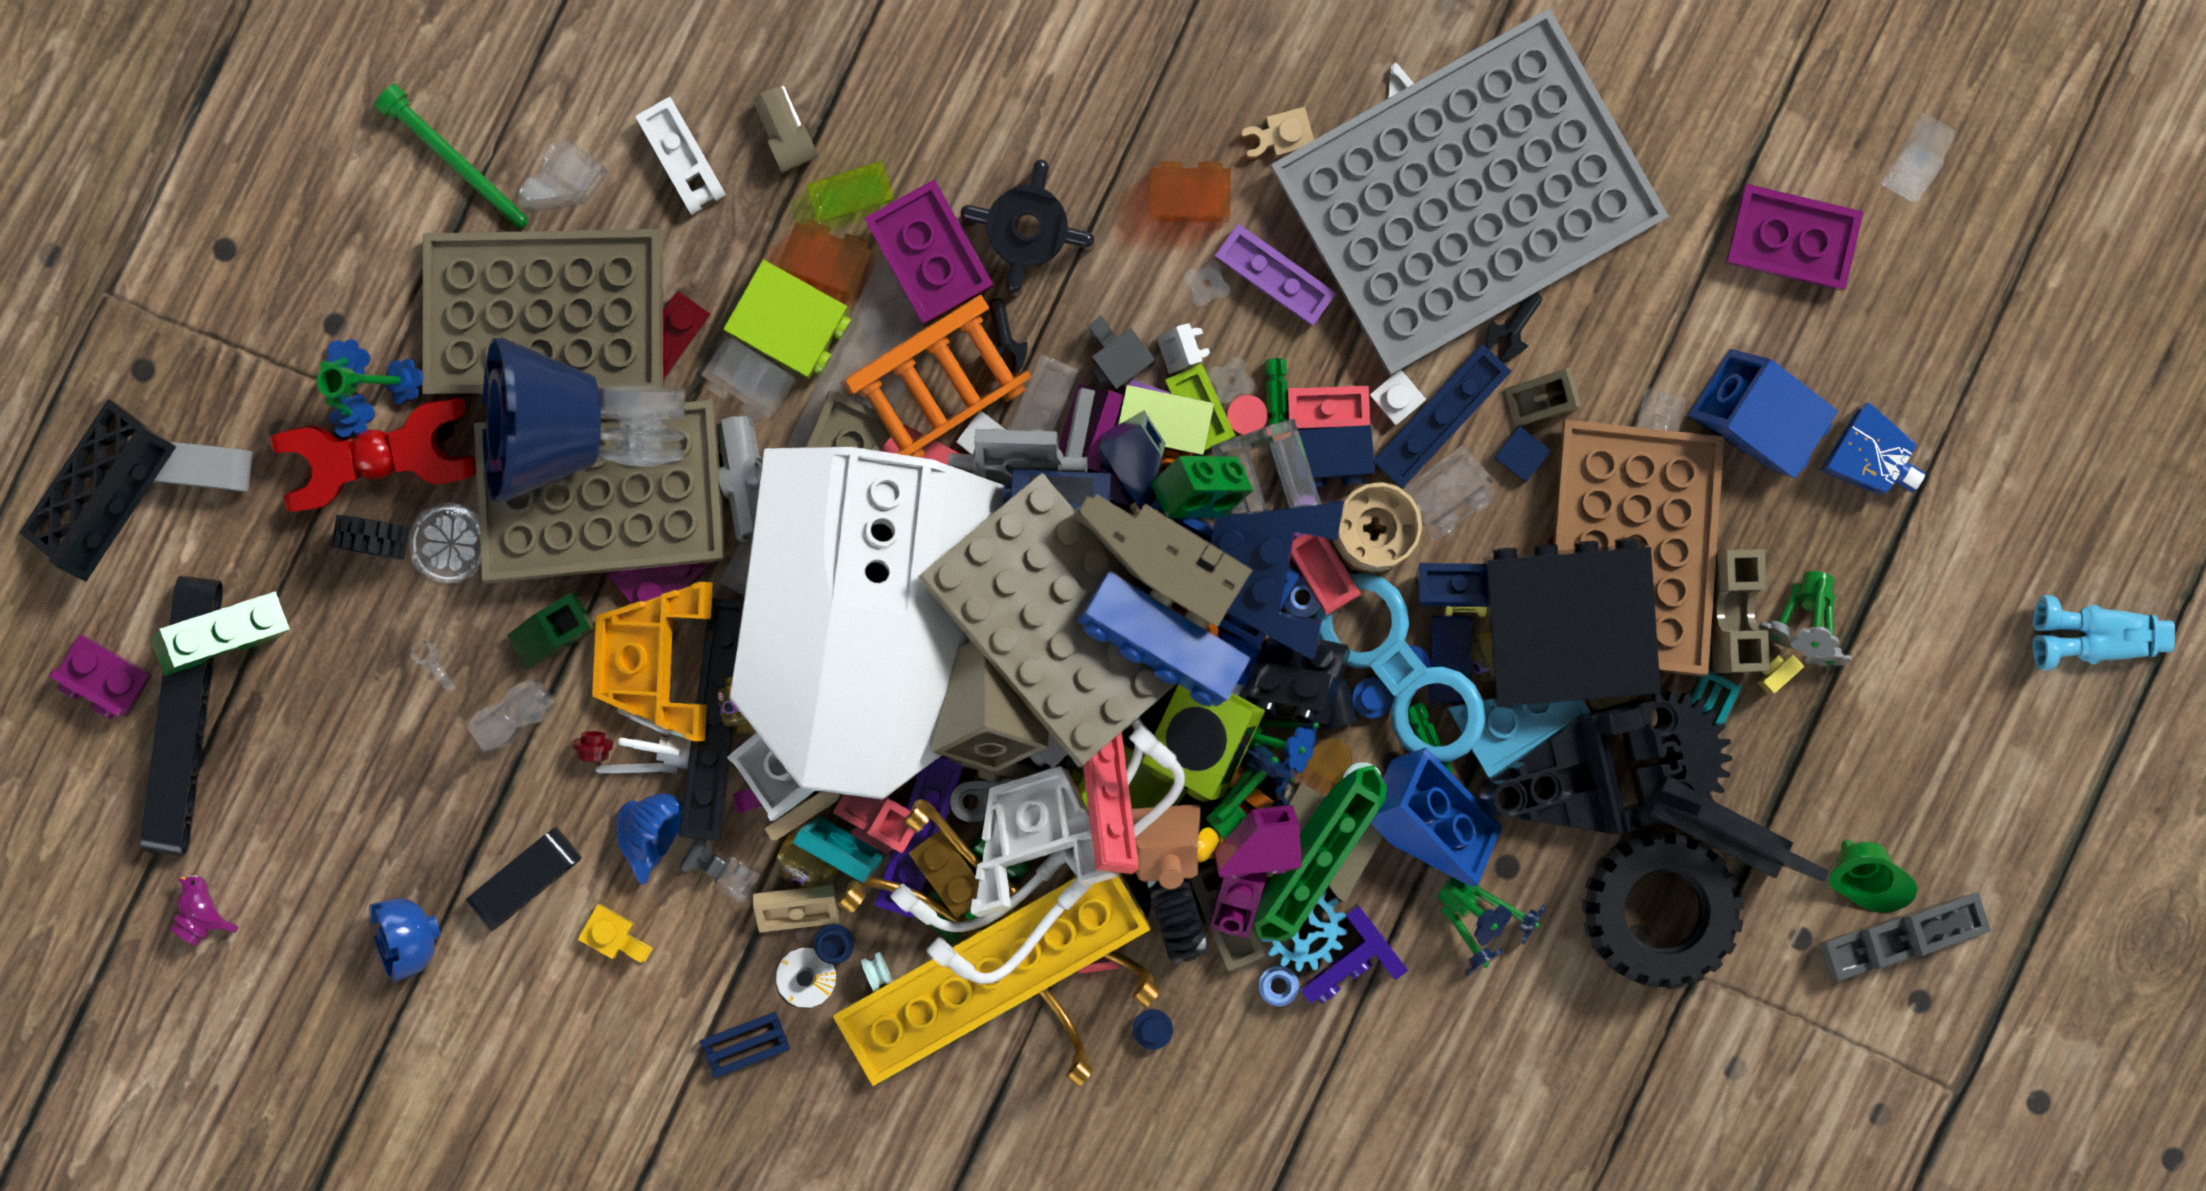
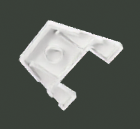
M1059 766L989 788L982 840H985L983 861L977 865L975 879L979 880L977 899H972L971 903L972 915L983 917L1011 908L1006 872L1008 866L1074 847L1079 883L1087 886L1119 876L1117 872L1100 871L1095 868L1089 811L1067 769Z

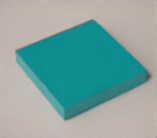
M816 815L803 826L792 842L862 883L880 867L886 856L884 852L853 836L848 831L820 815Z

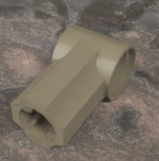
M784 86L769 89L752 99L770 138L767 141L782 173L819 157L805 125H801L797 117L794 105Z

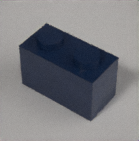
M1371 425L1290 431L1288 434L1292 482H1302L1303 489L1326 487L1327 479L1342 478V485L1365 484L1366 476H1373L1375 474Z

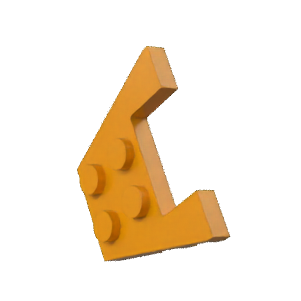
M697 582L684 589L673 590L647 601H639L596 615L592 696L628 713L653 721L655 725L664 729L684 735V738L691 741H705L707 704L674 703L669 701L672 632L674 617L711 619L713 582Z

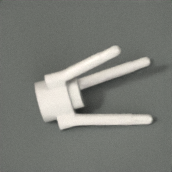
M617 708L619 714L669 736V738L661 736L659 744L627 738H619L618 744L634 749L657 753L656 760L664 761V763L597 766L595 771L598 774L643 772L677 774L678 768L687 770L691 740L684 738V735L673 730H667L655 725V722L644 717L633 715Z

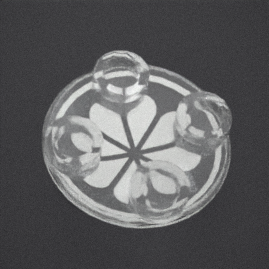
M442 503L421 511L412 526L409 536V551L414 568L429 579L440 583H457L474 575L481 568L478 515L469 508L455 503Z

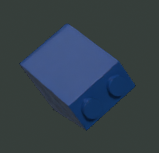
M1729 349L1687 416L1715 435L1724 436L1726 442L1773 472L1796 478L1798 473L1809 463L1810 455L1820 439L1829 432L1832 420L1838 410L1772 359Z

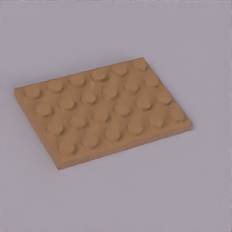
M1564 420L1561 434L1553 544H1558V551L1574 549L1575 542L1599 541V547L1615 546V539L1638 537L1640 544L1645 543L1650 546L1659 672L1707 676L1725 437Z

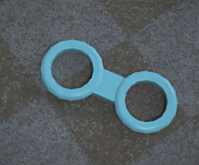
M1370 573L1350 574L1358 589L1373 591L1385 600L1391 611L1392 626L1389 636L1380 647L1370 652H1358L1350 649L1346 665L1357 669L1371 667L1394 695L1390 709L1392 729L1400 744L1410 753L1426 747L1440 762H1451L1469 753L1481 738L1486 721L1484 700L1476 685L1459 671L1443 666L1426 668L1405 642L1409 628L1408 608L1396 587L1385 578ZM1320 608L1315 614V619L1322 621L1319 639L1341 643L1333 630V613L1327 616L1323 609ZM1442 683L1453 687L1462 695L1467 705L1468 722L1466 729L1457 741L1448 746L1436 747L1424 743L1414 734L1409 725L1408 708L1411 698L1420 688L1428 684Z

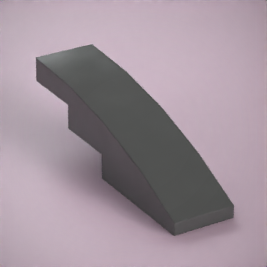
M1978 892L1854 930L1820 942L1819 946L1830 980L1834 982L1871 969L1883 968L1914 956H1923L1990 932L1991 930Z

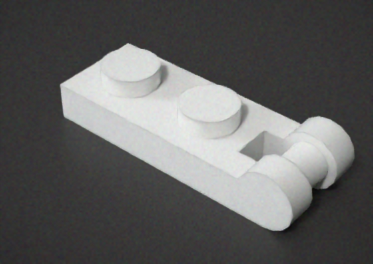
M671 97L635 116L691 215L702 210L701 205L714 198L718 201L726 196L725 191ZM701 174L706 184L692 192L687 182Z

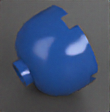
M403 898L387 899L370 904V924L379 922V927L376 929L377 936H374V940L388 977L392 976V982H396L421 972L433 957L435 952L434 940L440 938V930L435 916L427 917L421 906Z

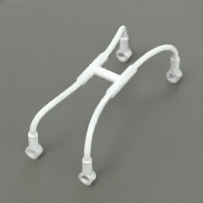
M1139 717L1131 723L1134 733L1129 738L1135 743L1126 769L1128 785L1140 765L1143 753L1149 754L1164 768H1170L1174 774V784L1164 799L1134 825L1135 838L1176 801L1185 782L1184 771L1176 761L1175 754L1162 745L1143 726ZM1074 847L1052 853L1036 869L1037 874L1010 897V909L973 920L951 922L938 917L936 911L921 901L904 884H901L890 897L900 908L912 913L927 925L932 924L941 930L949 932H966L983 927L1005 915L1031 894L1044 880L1048 881L1066 862L1077 878L1057 898V904L1044 917L1019 950L999 969L990 973L975 971L972 964L957 954L940 937L927 949L928 953L943 967L947 966L963 979L988 984L999 981L1011 973L1030 953L1065 909L1069 910L1093 884L1086 886L1078 882Z

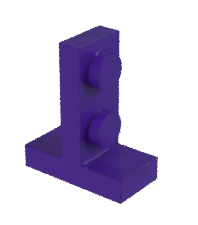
M1357 904L1347 910L1345 915L1362 937V940L1299 987L1310 1003L1317 999L1321 1004L1329 1000L1340 991L1337 984L1349 974L1355 979L1373 965L1369 959L1374 955L1394 980H1397L1408 971Z

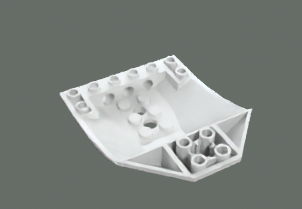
M855 447L764 449L748 577L729 698L801 788L884 799L942 756L932 752V743L957 650L970 643L971 640L917 577L1003 506L1004 485L932 459ZM875 524H884L891 529L893 538L886 542L878 541L872 536L870 529ZM873 562L883 564L888 570L887 580L882 583L871 582L865 575L866 566Z

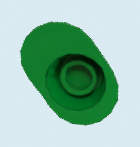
M1849 839L1842 841L1841 852L1836 859L1835 868L1831 871L1828 878L1831 888L1859 906L1874 912L1898 911L1907 907L1915 899L1918 891L1916 881L1909 873L1893 863L1883 846L1875 842L1855 843Z

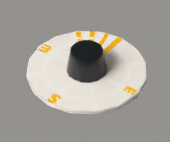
M799 948L791 951L781 960L777 969L776 983L780 994L789 1003L798 1007L811 1008L822 1004L831 995L836 985V971L833 964L823 962L816 955L814 948Z

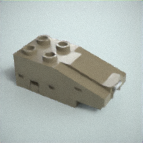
M1096 494L1094 498L1086 497L1081 507L1075 510L1076 515L1074 519L1089 527L1130 574L1153 587L1149 594L1151 597L1169 608L1172 607L1174 602L1179 603L1188 609L1184 617L1205 630L1210 623L1218 627L1252 571L1249 567L1146 504L1141 509L1137 518Z

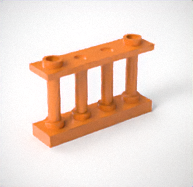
M978 295L839 382L848 396L859 392L861 397H867L899 449L894 454L922 457L925 455L922 447L997 399L1003 397L1004 401L1007 402L1026 390L1022 383L1032 378L1029 371L1020 372L1013 377L980 324L983 322L980 314L989 309L982 295ZM960 328L962 333H968L1000 385L981 398L947 346L950 341L946 335ZM924 349L927 350L929 355L932 353L935 355L966 405L965 408L948 419L943 415L913 366L916 364L913 356ZM891 370L895 376H901L932 426V429L915 440L911 439L879 388L882 385L879 378Z

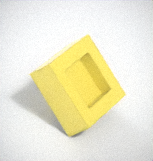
M1778 654L1769 661L1770 671H1761L1764 676L1757 683L1767 694H1775L1804 666L1794 655H1786L1782 659Z

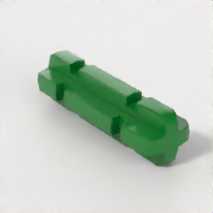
M1270 358L1264 363L1265 377H1268V381L1265 382L1267 415H1270V419L1267 420V434L1270 437H1285L1289 434V419H1286V414L1289 413L1287 381L1284 380V376L1287 375V362L1283 358Z
M1417 703L1408 708L1409 725H1412L1414 728V734L1424 743L1436 747L1442 746L1433 723H1429L1427 720L1430 716L1425 705ZM1441 762L1452 773L1450 763Z

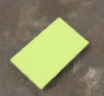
M1127 385L1119 424L1145 410L1165 441V447L1203 455L1214 403Z

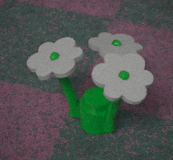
M1820 571L1803 573L1802 583L1792 585L1790 598L1779 621L1771 620L1769 623L1761 622L1757 624L1760 630H1768L1770 642L1780 644L1788 649L1803 651V655L1806 656L1805 663L1843 666L1848 665L1852 661V656L1842 654V649L1836 648L1839 645V639L1834 636L1833 608L1836 595L1833 594L1835 579L1830 574ZM1798 601H1802L1801 606L1804 609L1814 612L1813 627L1798 630L1797 636L1794 637L1791 636L1792 630L1787 626V623ZM1823 612H1824V627H1822Z

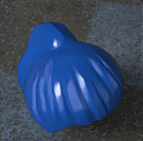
M655 794L641 801H628L619 809L616 815L615 828L619 847L630 863L635 877L641 885L648 882L652 868L658 865L661 857L668 852L676 834H679L683 803L676 796Z

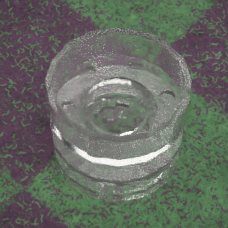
M659 386L599 387L601 416L617 419V427L601 430L600 438L616 440V445L599 446L598 458L615 461L627 466H660L668 462L684 460V449L666 446V441L685 439V433L676 429L666 428V421L685 417L686 390Z

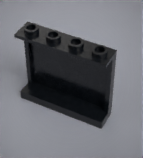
M1638 537L1615 539V546L1599 547V541L1575 542L1574 549L1558 551V544H1544L1533 546L1534 553L1517 554V548L1510 547L1493 549V556L1483 557V563L1486 565L1495 682V685H1492L1493 702L1498 707L1661 693L1650 546L1645 543L1640 544Z

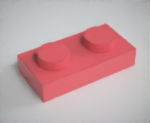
M1369 386L1288 388L1289 430L1370 425Z

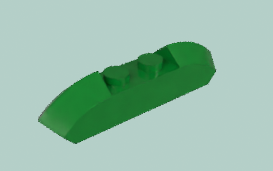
M1374 765L1352 771L1339 781L1323 799L1300 834L1302 868L1290 869L1288 872L1281 874L1274 873L1262 894L1254 919L1258 938L1284 942L1297 934L1386 800L1387 786Z

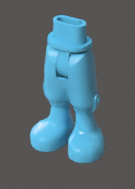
M2053 595L2040 596L2035 606L2033 628L2036 631L2065 629L2078 630L2085 633V636L2078 638L2036 635L2033 639L2032 649L2034 660L2039 670H2054L2058 666L2060 658L2065 656L2077 655L2081 660L2094 665L2102 660L2155 657L2158 652L2172 653L2174 650L2175 624L2172 620H2158L2156 615L2151 614L2144 615L2120 610L2101 609L2096 604L2084 607L2078 613L2069 612L2061 608L2060 601Z

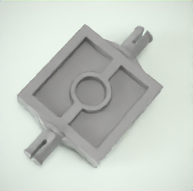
M976 429L973 454L949 453L948 458L949 466L960 470H973L975 475L1002 485H1012L1013 469L1087 473L1088 470L1087 457H1063L1058 446L1057 432L1043 430Z

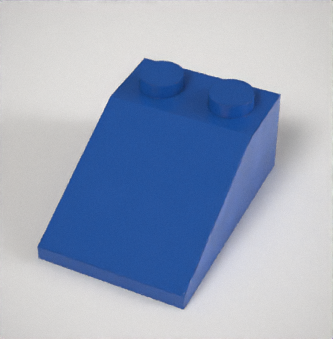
M1426 747L1392 759L1383 778L1387 786L1386 800L1370 824L1391 845L1471 887L1477 886L1500 834L1502 825L1491 814L1481 809L1478 800Z

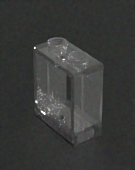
M1295 419L1269 425L1211 446L1214 456L1238 457L1253 488V491L1232 511V514L1267 510L1249 451L1270 445L1289 508L1299 505L1321 504Z

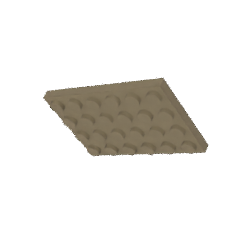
M660 229L423 233L422 394L482 395L485 361L489 344L493 338L508 339L593 375L596 378L599 393L663 392V231Z
M713 400L601 410L600 446L597 461L593 466L506 502H496L489 495L482 445V429H487V422L474 423L482 581L484 583L726 561L722 496L719 484L720 466L716 405Z
M1041 473L917 578L1080 768L1175 685L1168 684L1159 679L1154 674L1155 669L1144 662L1134 663L1123 657L1119 653L1120 648L1107 640L1101 642L1090 637L1083 630L1085 626L1076 622L1099 579L1109 571L1142 592L1144 591L1091 529L1074 519L1076 515L1075 510L1047 477Z

